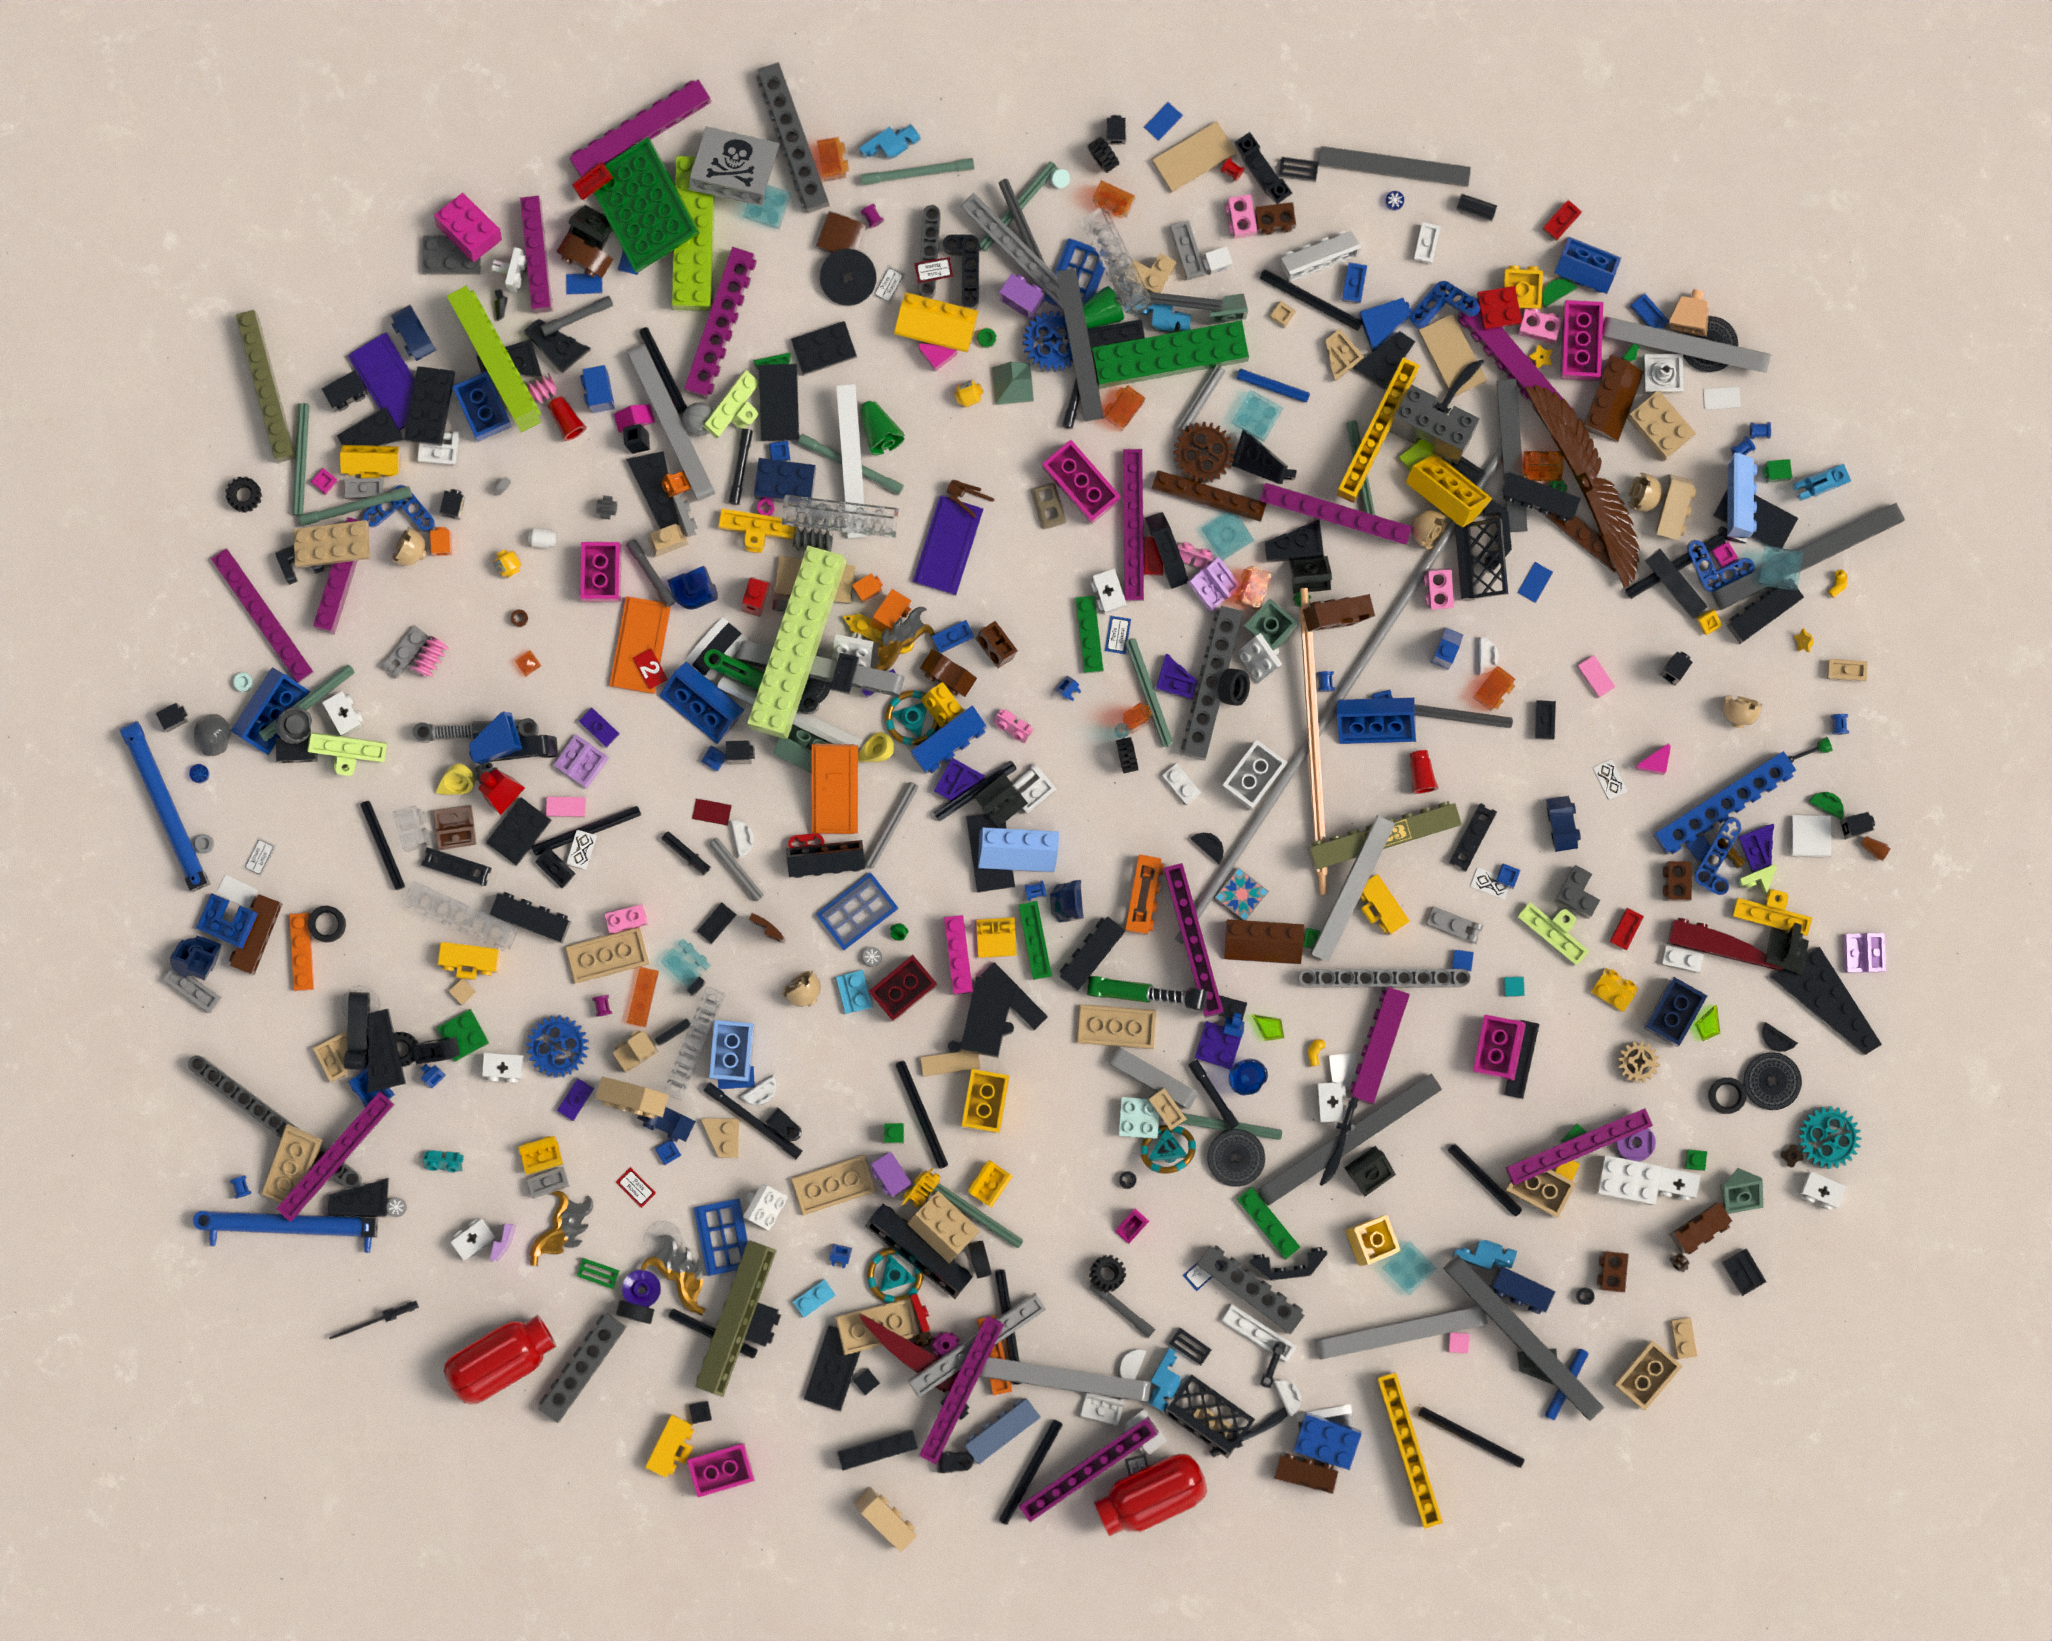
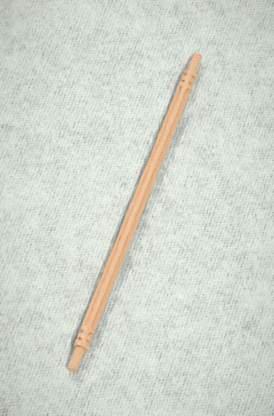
M1301 588L1300 623L1314 842L1322 840L1325 843L1313 631L1308 632L1303 609L1309 607L1308 588ZM1327 867L1316 870V876L1319 879V895L1327 894Z

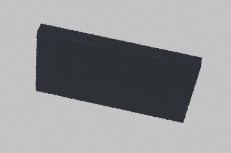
M797 364L759 365L761 441L799 440Z
M1728 488L1713 514V517L1726 524ZM1754 495V502H1757V510L1754 513L1757 527L1756 532H1753L1751 537L1781 552L1798 517Z
M986 814L967 816L977 893L1014 888L1013 870L978 868L979 830L982 828L1007 829L1006 822L997 827Z
M976 976L960 1047L961 1051L999 1058L1014 983Z
M828 1326L804 1400L841 1412L861 1351L844 1355L839 1331L836 1327Z

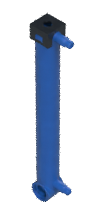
M135 721L120 728L122 738L130 750L184 873L189 890L195 892L211 885L206 872L202 869L158 769L140 723Z
M199 1211L193 1218V1224L197 1229L210 1231V1246H216L217 1231L364 1237V1252L370 1253L372 1237L377 1238L378 1218L297 1215L290 1222L282 1214ZM204 1215L209 1218L206 1226L200 1223V1219Z

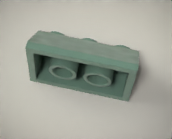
M792 724L788 739L779 737L773 753L812 774V744L832 743Z

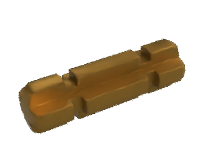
M1719 839L1717 842L1718 846L1726 847L1728 845L1727 839ZM1732 846L1726 856L1730 861H1733L1736 868H1740L1745 863V860L1738 856L1739 853Z

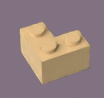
M1162 253L1158 255L1151 269L1134 260L1125 275V282L1142 291L1161 293L1176 268L1177 262Z
M636 1030L629 1035L628 1043L623 1041L614 1047L616 1050L612 1053L626 1073L659 1052L644 1030Z

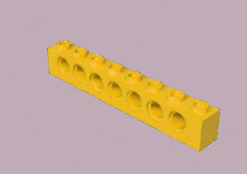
M1404 357L1402 358L1338 488L1337 496L1352 503L1355 502L1390 431L1394 416L1418 374L1419 364Z
M1393 1372L1377 1377L1378 1386L1422 1527L1426 1529L1442 1524V1517L1397 1373Z

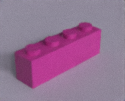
M963 915L944 917L953 994L973 993Z

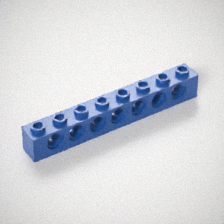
M1783 751L1667 825L1653 836L1665 854L1668 852L1674 854L1682 849L1680 846L1682 843L1687 842V844H1690L1696 840V834L1701 831L1704 834L1714 828L1712 824L1717 821L1721 824L1729 818L1728 814L1732 811L1738 813L1746 808L1744 804L1749 800L1753 803L1762 797L1760 793L1766 790L1769 793L1778 787L1776 783L1783 780L1785 783L1794 777L1792 773L1796 769ZM1770 769L1777 770V778H1772L1769 775ZM1754 779H1759L1762 782L1760 789L1754 787ZM1738 789H1742L1746 792L1745 799H1741L1738 797ZM1723 799L1730 802L1729 809H1724L1721 806ZM1706 810L1713 811V819L1710 820L1706 818ZM1690 820H1695L1698 823L1697 830L1689 827ZM1675 830L1682 833L1681 840H1676L1673 837Z

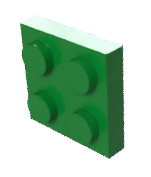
M471 1009L437 1027L442 1038L457 1037L460 1056L453 1058L455 1062L489 1044Z

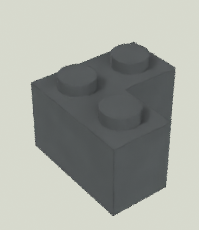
M1574 865L1555 901L1588 919L1592 917L1600 902V899L1584 891L1592 873Z

